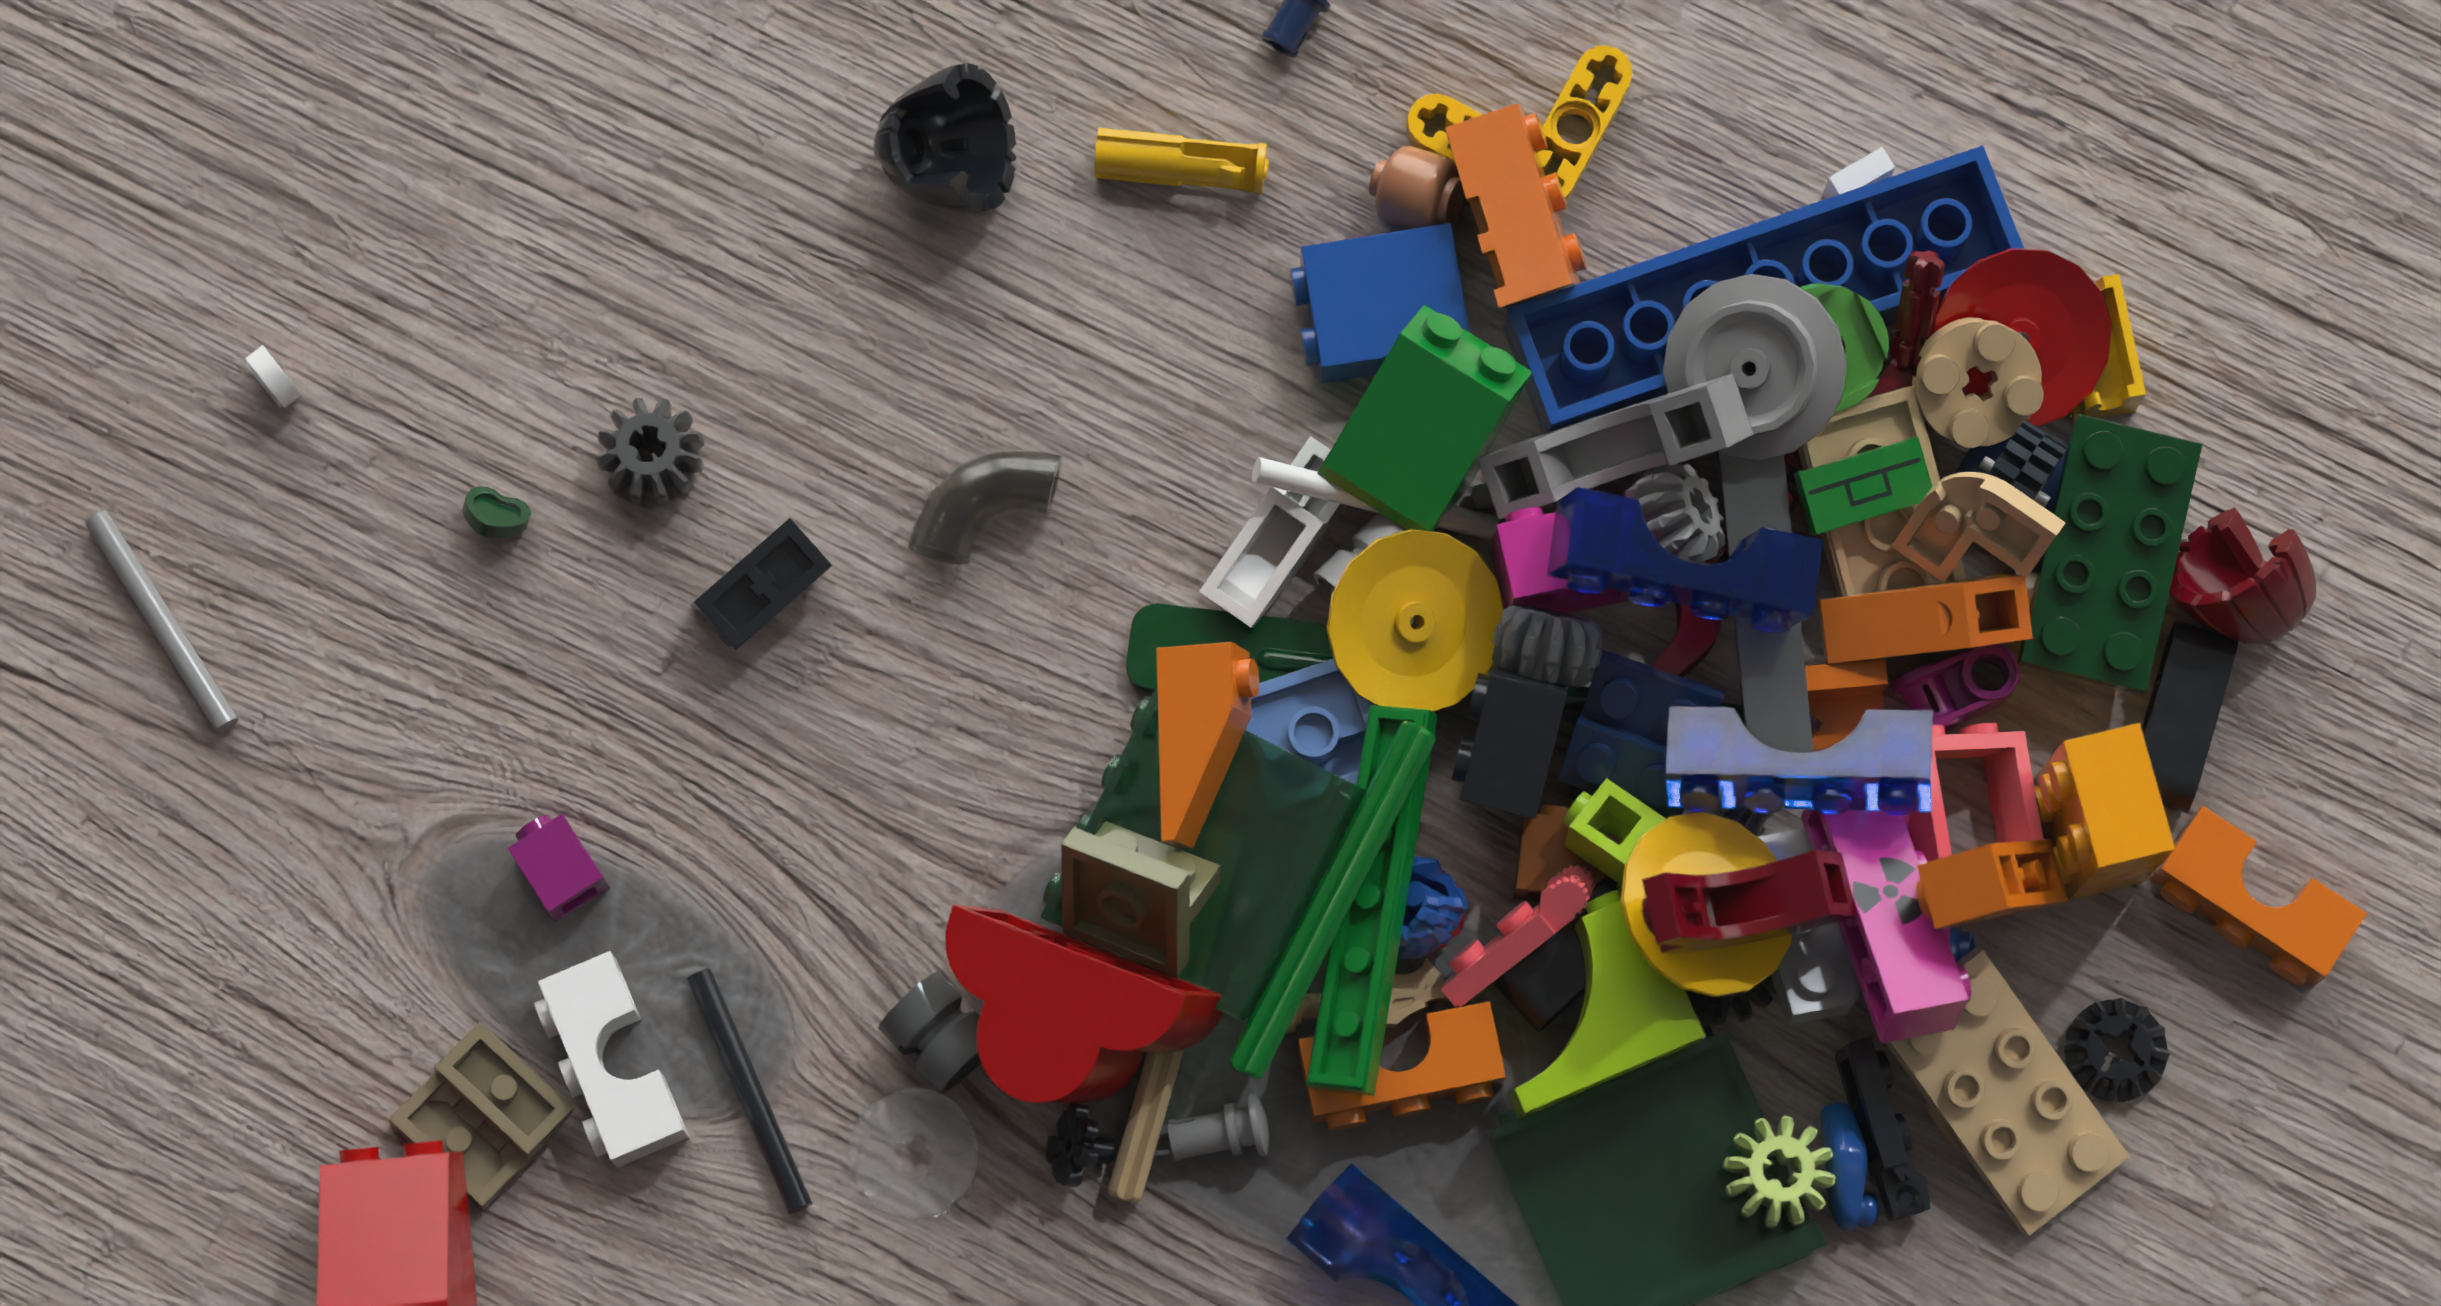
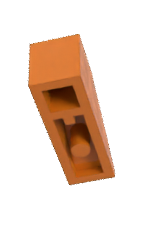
M1233 642L1156 648L1161 841L1178 849L1194 848L1250 721L1251 698L1257 697L1259 693V672L1255 660L1250 659V652Z
M2051 839L1993 843L1917 865L1921 878L1916 884L1917 899L1923 914L1928 919L1932 918L1935 929L1958 927L2068 902Z

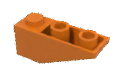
M2001 574L1817 600L1825 664L1964 649L2033 639L2026 579L2023 575Z

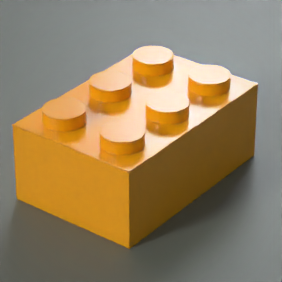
M2140 723L2063 741L2035 777L2037 786L2034 787L2041 824L2048 823L2054 845L2053 849L2069 900L2143 883L2175 850Z

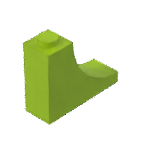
M1621 889L1609 892L1588 902L1586 906L1588 915L1581 917L1575 925L1582 947L1586 974L1582 1011L1570 1041L1556 1061L1538 1076L1515 1088L1508 1095L1518 1119H1522L1696 1045L1705 1037L1685 989L1679 988L1653 969L1630 937L1621 903Z

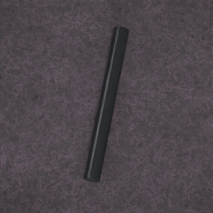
M710 968L698 971L689 976L687 981L789 1214L801 1211L813 1204L714 975Z

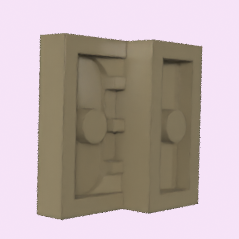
M479 1021L434 1066L435 1073L389 1118V1123L409 1143L443 1140L444 1153L463 1151L467 1197L483 1212L547 1144L572 1114L574 1108Z

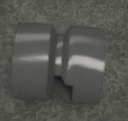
M937 971L910 990L888 1012L878 1029L903 1055L914 1053L918 1055L915 1068L940 1095H943L958 1085L981 1064L976 1040L980 1015L976 1011L963 1013L960 1010L962 996Z

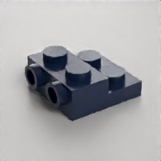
M1603 650L1599 667L1595 669L1581 714L1575 724L1558 781L1570 784L1569 793L1577 799L1584 791L1593 796L1607 778L1666 819L1671 816L1683 815L1688 805L1725 691Z

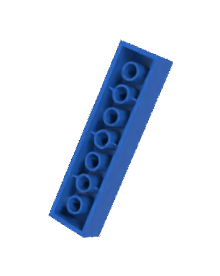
M1982 145L1507 308L1503 329L1516 362L1532 371L1525 387L1544 434L1668 394L1663 373L1668 335L1686 304L1714 283L1748 274L1787 279L1798 287L1815 283L1839 285L1870 301L1880 313L1885 326L1896 323L1902 285L1904 281L1910 280L1904 277L1907 258L1912 252L1934 251L1938 253L1939 259L1945 264L1942 284L1936 289L1940 291L1938 309L1950 284L1976 261L2011 248L2024 249V246L1985 148ZM1753 362L1748 364L1750 373L1756 372V366Z

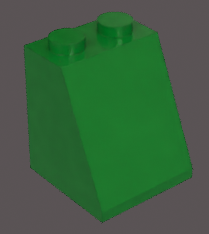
M1423 305L1397 337L1317 474L1405 529L1433 532L1474 480L1481 467L1478 459L1487 455L1529 380L1532 371L1516 362L1508 352L1490 346L1461 328L1458 322L1450 316L1437 313L1428 306Z

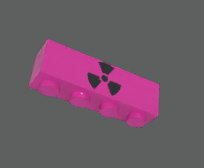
M1887 772L1813 785L1802 812L1801 820L1812 851L1821 850L1842 853L1857 917L1839 921L1838 925L1880 1044L1954 1030L1967 1003L1971 999L1970 979L1965 967L1962 964L1956 965L1949 946L1950 928L1935 929L1932 918L1928 919L1920 908L1916 894V884L1921 878L1917 865L1926 863L1927 860L1921 851H1915L1908 833L1909 813L1905 800L1901 795L1894 794Z

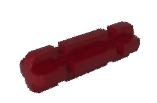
M1931 250L1926 252L1914 251L1908 256L1904 277L1910 280L1904 281L1902 285L1895 328L1899 330L1893 336L1891 356L1896 358L1897 365L1906 369L1910 366H1918L1922 358L1919 354L1925 342L1933 334L1940 291L1936 289L1942 284L1945 264L1939 259L1938 253Z

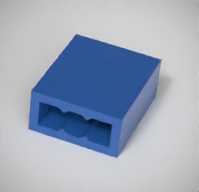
M1451 223L1302 246L1301 267L1290 269L1296 306L1307 304L1311 327L1301 329L1306 366L1318 364L1321 384L1376 375L1401 331L1423 305L1428 306L1437 313L1450 316L1458 322L1461 328L1470 332Z

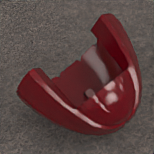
M2234 507L2208 520V528L2198 527L2188 535V541L2180 543V552L2177 555L2169 594L2193 619L2221 636L2248 644L2268 643L2288 634L2306 617L2316 598V579L2307 551L2295 530L2289 529L2270 541L2268 548L2274 557H2271L2267 562L2263 558L2242 516Z

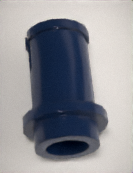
M1284 0L1261 38L1273 49L1295 58L1299 53L1298 49L1319 13L1328 12L1331 7L1330 3L1327 0Z

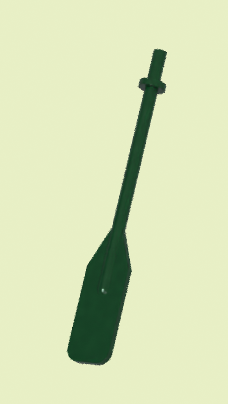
M1153 603L1141 608L1132 620L1126 669L1133 685L1143 691L1158 693L1156 648L1233 642L1250 652V659H1254L1258 667L1259 683L1333 659V654L1327 634V627L1318 622L1262 616L1256 625L1251 628L1228 611ZM1569 685L1564 710L1582 711L1589 687ZM1473 690L1464 698H1472ZM1721 703L1714 728L1743 731L1742 705Z

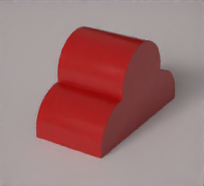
M953 905L947 922L945 947L949 965L960 984L972 995L985 1001L978 1020L976 1038L981 1063L987 1075L997 1087L1006 1094L1022 1101L1032 1103H1093L1107 1099L1129 1083L1140 1065L1144 1052H1177L1190 1048L1206 1038L1221 1019L1229 998L1001 909Z

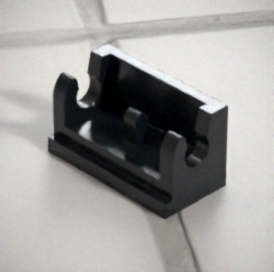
M789 518L691 604V607L703 620H707L720 635V639L728 647L732 646L737 650L833 565L795 522Z

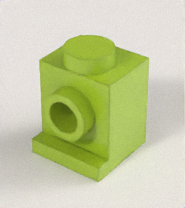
M1606 778L1593 796L1585 791L1582 792L1568 810L1563 820V824L1569 827L1564 846L1616 881V888L1622 891L1624 866L1640 837L1666 820V818ZM1610 833L1615 835L1621 844H1616L1603 834Z

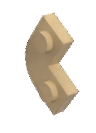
M1961 472L1941 479L1930 489L1891 547L1944 583L1974 541L2027 578L2066 522L2009 483L1997 477L1979 472Z

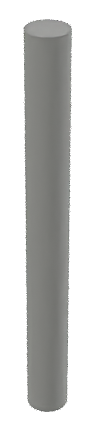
M107 511L96 513L85 523L88 530L216 733L231 728L237 723L238 718L109 513Z

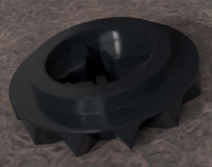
M2123 998L2094 1002L2081 1011L2071 1023L2064 1043L2066 1065L2080 1087L2088 1094L2109 1102L2131 1101L2149 1092L2161 1080L2170 1055L2165 1037V1027L2160 1025L2150 1014L2148 1007L2139 1006ZM2130 1028L2133 1030V1033L2129 1037L2131 1041L2128 1044L2127 1050L2134 1056L2133 1059L2141 1065L2139 1066L2135 1062L2129 1063L2121 1059L2114 1066H2109L2103 1072L2101 1068L2106 1062L2104 1057L2107 1055L2108 1049L2101 1043L2102 1039L2096 1036L2094 1032L2101 1037L2105 1035L2114 1040Z

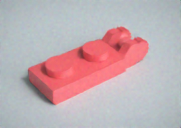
M1579 864L1577 866L1570 865L1568 869L1564 868L1562 873L1558 872L1548 881L1547 888L1541 893L1540 903L1534 908H1531L1526 901L1522 902L1498 922L1496 927L1501 933L1485 946L1478 939H1475L1453 956L1448 962L1452 972L1441 988V991L1455 1007L1457 1005L1459 1007L1463 1006L1551 938L1557 931L1573 920L1578 913H1581L1583 908H1586L1587 901L1590 896L1592 897L1593 890L1596 887V884H1594L1595 877L1591 875L1592 871L1586 870V866L1584 868L1580 867Z

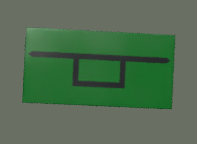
M1911 437L1793 473L1810 535H1817L1921 503L1933 487L1918 437Z

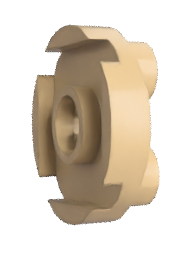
M1981 318L1958 319L1943 326L1931 335L1919 354L1922 358L1917 366L1916 377L1913 376L1912 386L1915 385L1916 400L1927 425L1938 434L1965 448L1990 446L2010 438L2015 434L2024 420L2028 421L2031 414H2034L2040 408L2044 396L2041 386V366L2030 343L2017 331L1996 321L1983 320ZM1972 367H1976L1982 373L1991 372L1992 380L1987 384L1988 391L1981 397L1975 393L1965 396L1962 391V387L1969 383V376L1966 372Z

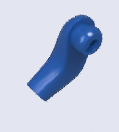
M1832 1103L1825 1106L1820 1112L1824 1148H1830L1833 1154L1832 1158L1825 1162L1826 1172L1835 1175L1834 1185L1827 1188L1830 1209L1835 1223L1841 1229L1852 1231L1856 1225L1868 1228L1877 1221L1879 1201L1874 1194L1864 1192L1868 1162L1866 1144L1852 1107L1845 1103Z

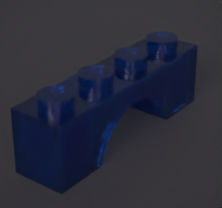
M1576 487L1557 501L1547 576L1567 580L1566 586L1569 589L1582 593L1598 594L1605 592L1607 588L1629 593L1628 600L1635 604L1661 607L1667 605L1668 601L1690 606V614L1696 617L1722 620L1728 618V615L1751 619V627L1757 630L1783 633L1789 631V628L1802 622L1814 613L1823 540L1761 527L1740 540L1726 562L1712 565L1695 564L1674 556L1657 542L1647 527L1639 500Z
M1669 706L1665 768L1669 807H1684L1694 812H1707L1715 808H1749L1759 813H1774L1781 809H1808L1831 815L1841 814L1848 810L1882 811L1894 816L1908 815L1914 811L1931 812L1933 710L1866 709L1855 729L1837 744L1815 752L1791 753L1771 748L1753 737L1742 724L1735 707Z
M1352 1163L1314 1201L1286 1238L1287 1241L1335 1282L1350 1278L1373 1280L1396 1290L1415 1306H1519Z

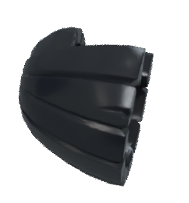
M970 63L947 67L930 75L909 89L882 114L874 139V153L881 163L884 173L894 185L909 195L927 203L962 212L990 211L1004 202L1006 198L1003 193L1010 191L1015 175V167L1011 162L1016 160V155L1012 152L1016 145L1014 125L1008 123L1012 118L1008 102L1002 90L994 89L996 81L984 69H978L977 65Z

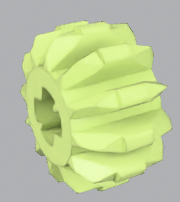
M1782 1117L1778 1125L1777 1136L1773 1135L1769 1123L1764 1118L1758 1119L1753 1125L1758 1143L1743 1133H1738L1732 1141L1736 1149L1747 1158L1737 1156L1725 1158L1723 1161L1724 1170L1743 1174V1178L1728 1184L1725 1191L1729 1197L1738 1196L1748 1191L1751 1198L1743 1205L1740 1211L1745 1218L1752 1216L1761 1204L1767 1207L1764 1217L1765 1226L1767 1228H1775L1780 1219L1781 1208L1784 1207L1788 1220L1793 1226H1798L1805 1220L1800 1201L1817 1212L1826 1204L1822 1195L1811 1186L1828 1188L1834 1185L1835 1175L1826 1171L1815 1170V1166L1824 1164L1832 1158V1151L1828 1147L1821 1148L1812 1153L1809 1151L1807 1146L1817 1135V1130L1812 1126L1805 1129L1798 1140L1792 1138L1794 1127L1792 1117ZM1775 1156L1780 1165H1792L1794 1173L1786 1180L1791 1185L1790 1187L1783 1188L1778 1179L1766 1180L1763 1172L1772 1164L1767 1159L1768 1157Z

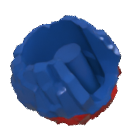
M1414 857L1398 951L1400 959L1408 957L1419 959L1432 954L1434 950H1440L1448 946V942L1454 936L1459 935L1463 928L1464 911L1468 909V900L1465 898L1463 889L1453 880L1450 874L1442 870L1437 859Z

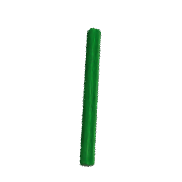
M1404 721L1400 724L1229 1057V1064L1234 1069L1255 1079H1260L1264 1076L1435 743V736L1427 729L1409 721Z

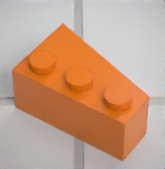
M1516 103L1446 127L1445 130L1467 202H1470L1480 235H1477L1481 251L1484 257H1488L1498 287L1493 290L1498 308L1507 309L1581 283L1577 272L1587 269V264L1576 233L1567 236L1564 234L1558 212L1567 209V203L1557 174L1553 173L1545 176L1538 152L1548 149L1537 114L1533 113L1526 116L1523 106Z

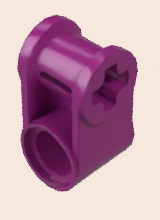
M1993 644L1975 647L1944 661H1936L1919 667L1897 678L1890 686L1894 694L1902 695L1916 728L1929 725H1943L1946 734L1960 727L1968 720L2005 704L2018 683L2020 670L2018 661L2010 650L2002 645ZM1983 663L1996 666L2004 676V686L1995 691L1982 690L1972 680L1971 669Z

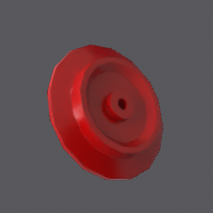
M2011 248L1976 261L1950 284L1936 312L1933 334L1943 326L1963 318H1981L1983 320L1996 321L2018 333L2022 332V336L2034 349L2042 372L2043 402L2040 408L2034 414H2031L2028 422L2036 427L2065 417L2079 405L2086 396L2093 392L2109 361L2112 323L2102 291L2078 264L2049 250ZM1972 367L1966 372L1969 376V383L1962 387V391L1965 396L1975 393L1981 397L1988 391L1987 384L1992 380L1991 372L1982 373L1976 367Z

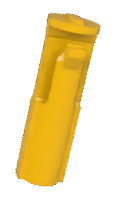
M1098 128L1094 178L1172 186L1184 184L1254 192L1257 195H1262L1264 180H1267L1269 167L1267 143L1238 144L1187 139L1178 135Z

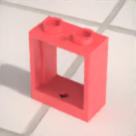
M1981 723L1959 729V734H1945L1943 725H1929L1908 730L1906 732L1907 741L1883 750L1886 772L1894 794L1901 795L1907 805L1909 813L1908 833L1915 851H1921L1924 854L1927 862L1952 855L1936 759L1983 757L1997 843L2043 840L2025 731L1999 732L1997 723Z

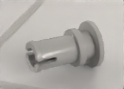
M1255 1092L1248 1093V1107L1237 1109L1235 1103L1224 1105L1223 1112L1180 1120H1168L1169 1140L1176 1162L1182 1161L1184 1158L1231 1150L1234 1156L1244 1154V1147L1256 1145L1260 1157L1268 1155L1269 1126L1267 1116Z

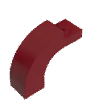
M1813 850L1772 863L1737 871L1709 875L1664 872L1642 879L1646 896L1642 901L1644 921L1649 931L1655 935L1656 944L1660 945L1661 953L1693 952L1752 943L1857 917L1843 856L1840 852Z

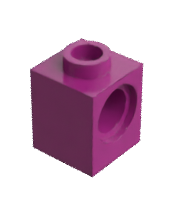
M562 813L552 820L548 815L532 820L516 833L515 836L518 842L507 848L555 922L563 919L610 888Z

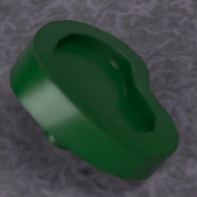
M479 486L472 488L466 494L462 509L464 518L469 526L478 534L489 538H506L521 534L527 528L531 514L530 508L525 502L517 498L502 496L492 488Z

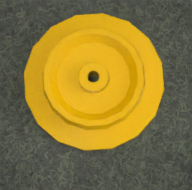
M1409 529L1375 540L1348 563L1331 594L1327 634L1335 666L1356 694L1377 706L1427 709L1433 712L1457 704L1474 689L1478 673L1487 675L1493 664L1494 644H1492L1496 624L1500 622L1504 607L1497 579L1477 551L1446 533ZM1414 616V621L1410 625V620Z
M1705 812L1671 816L1642 835L1624 866L1621 903L1630 937L1649 965L1679 988L1712 997L1747 992L1773 974L1792 942V934L1717 949L1661 953L1660 945L1656 944L1655 935L1649 931L1644 921L1642 901L1646 896L1642 879L1664 872L1690 875L1725 873L1777 861L1764 841L1737 821Z

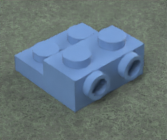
M1334 658L1259 683L1258 696L1251 698V718L1244 734L1273 822L1287 818L1290 827L1314 822L1326 815L1325 804L1348 797L1350 805L1353 807L1369 708L1372 702L1355 693L1335 666Z

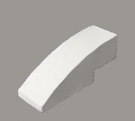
M1310 436L1291 465L1318 472L1330 449ZM1271 487L1199 592L1253 628L1298 572L1346 505Z

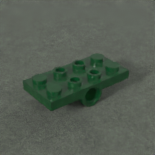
M2077 414L2073 418L2067 444L2068 449L2065 453L2053 510L2051 511L2052 514L2066 523L2036 564L2038 575L2030 606L2033 639L2022 641L2018 658L2019 665L2134 693L2144 694L2147 692L2203 444L2082 414Z

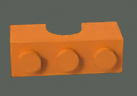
M2202 805L2191 817L2174 843L2175 850L2158 867L2151 880L2162 886L2160 895L2167 902L2186 913L2191 914L2196 909L2217 923L2214 927L2216 933L2232 945L2247 950L2251 945L2271 958L2269 967L2285 980L2298 986H2302L2306 981L2314 987L2327 977L2367 913L2313 877L2299 889L2291 903L2286 906L2270 907L2257 902L2247 892L2242 878L2244 862L2257 841Z
M1490 1001L1426 1014L1424 1026L1428 1041V1054L1425 1059L1413 1069L1402 1072L1390 1071L1379 1066L1375 1096L1314 1090L1306 1086L1314 1036L1298 1039V1053L1313 1124L1327 1121L1329 1131H1337L1366 1124V1113L1391 1109L1393 1118H1402L1430 1111V1100L1455 1096L1456 1105H1467L1494 1098L1493 1088L1503 1086L1506 1074Z

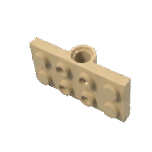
M1974 948L1956 962V965L1962 964L1968 973L1971 984V999L1967 1003L1955 1029L1887 1042L1886 1044L1927 1100L1925 1108L1936 1127L1955 1149L1967 1156L2019 1231L2030 1236L2130 1156L1985 951Z

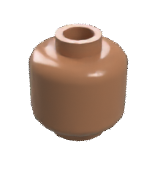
M1404 146L1397 149L1387 161L1380 160L1376 164L1369 182V193L1371 196L1376 197V210L1379 218L1389 225L1405 230L1451 223V226H1453L1458 220L1466 200L1456 163L1448 157L1413 146Z

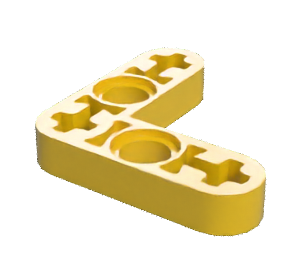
M1595 46L1583 54L1542 126L1547 146L1552 151L1542 150L1538 152L1544 173L1552 161L1553 152L1560 158H1564L1558 168L1557 176L1566 203L1572 196L1630 87L1632 79L1631 63L1622 51L1612 46ZM1605 64L1610 65L1615 69L1613 79L1618 85L1607 82L1597 97L1596 106H1594L1591 102L1585 100L1591 90L1594 77L1589 69L1600 71ZM1576 93L1580 98L1572 97V95ZM1427 94L1417 99L1411 106L1407 117V137L1411 145L1448 157L1455 162L1447 133L1438 131L1433 138L1424 134L1425 123L1420 118L1424 117L1431 120L1438 112L1446 116L1445 127H1449L1483 114L1442 94ZM1598 108H1604L1606 111L1602 113ZM1576 114L1587 119L1592 127L1590 138L1581 144L1565 142L1557 132V123L1563 117ZM1568 160L1577 161V164L1573 166Z

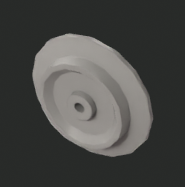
M1748 274L1714 283L1686 304L1668 335L1663 373L1668 394L1733 373L1753 435L1728 448L1718 450V452L1728 456L1763 460L1795 452L1824 430L1842 400L1847 360L1839 328L1816 297L1787 279ZM1750 362H1753L1756 366L1755 374L1750 373L1748 370Z

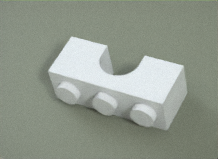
M611 951L539 980L538 983L544 999L535 1002L534 1005L548 1038L556 1035L561 1037L569 1058L559 1061L558 1064L572 1097L584 1094L593 1117L582 1121L595 1155L599 1157L608 1153L610 1160L618 1168L689 1138L670 1088L660 1070L637 1079L623 1080L610 1075L605 1069L603 1052L608 1039L618 1029L641 1020L619 964Z

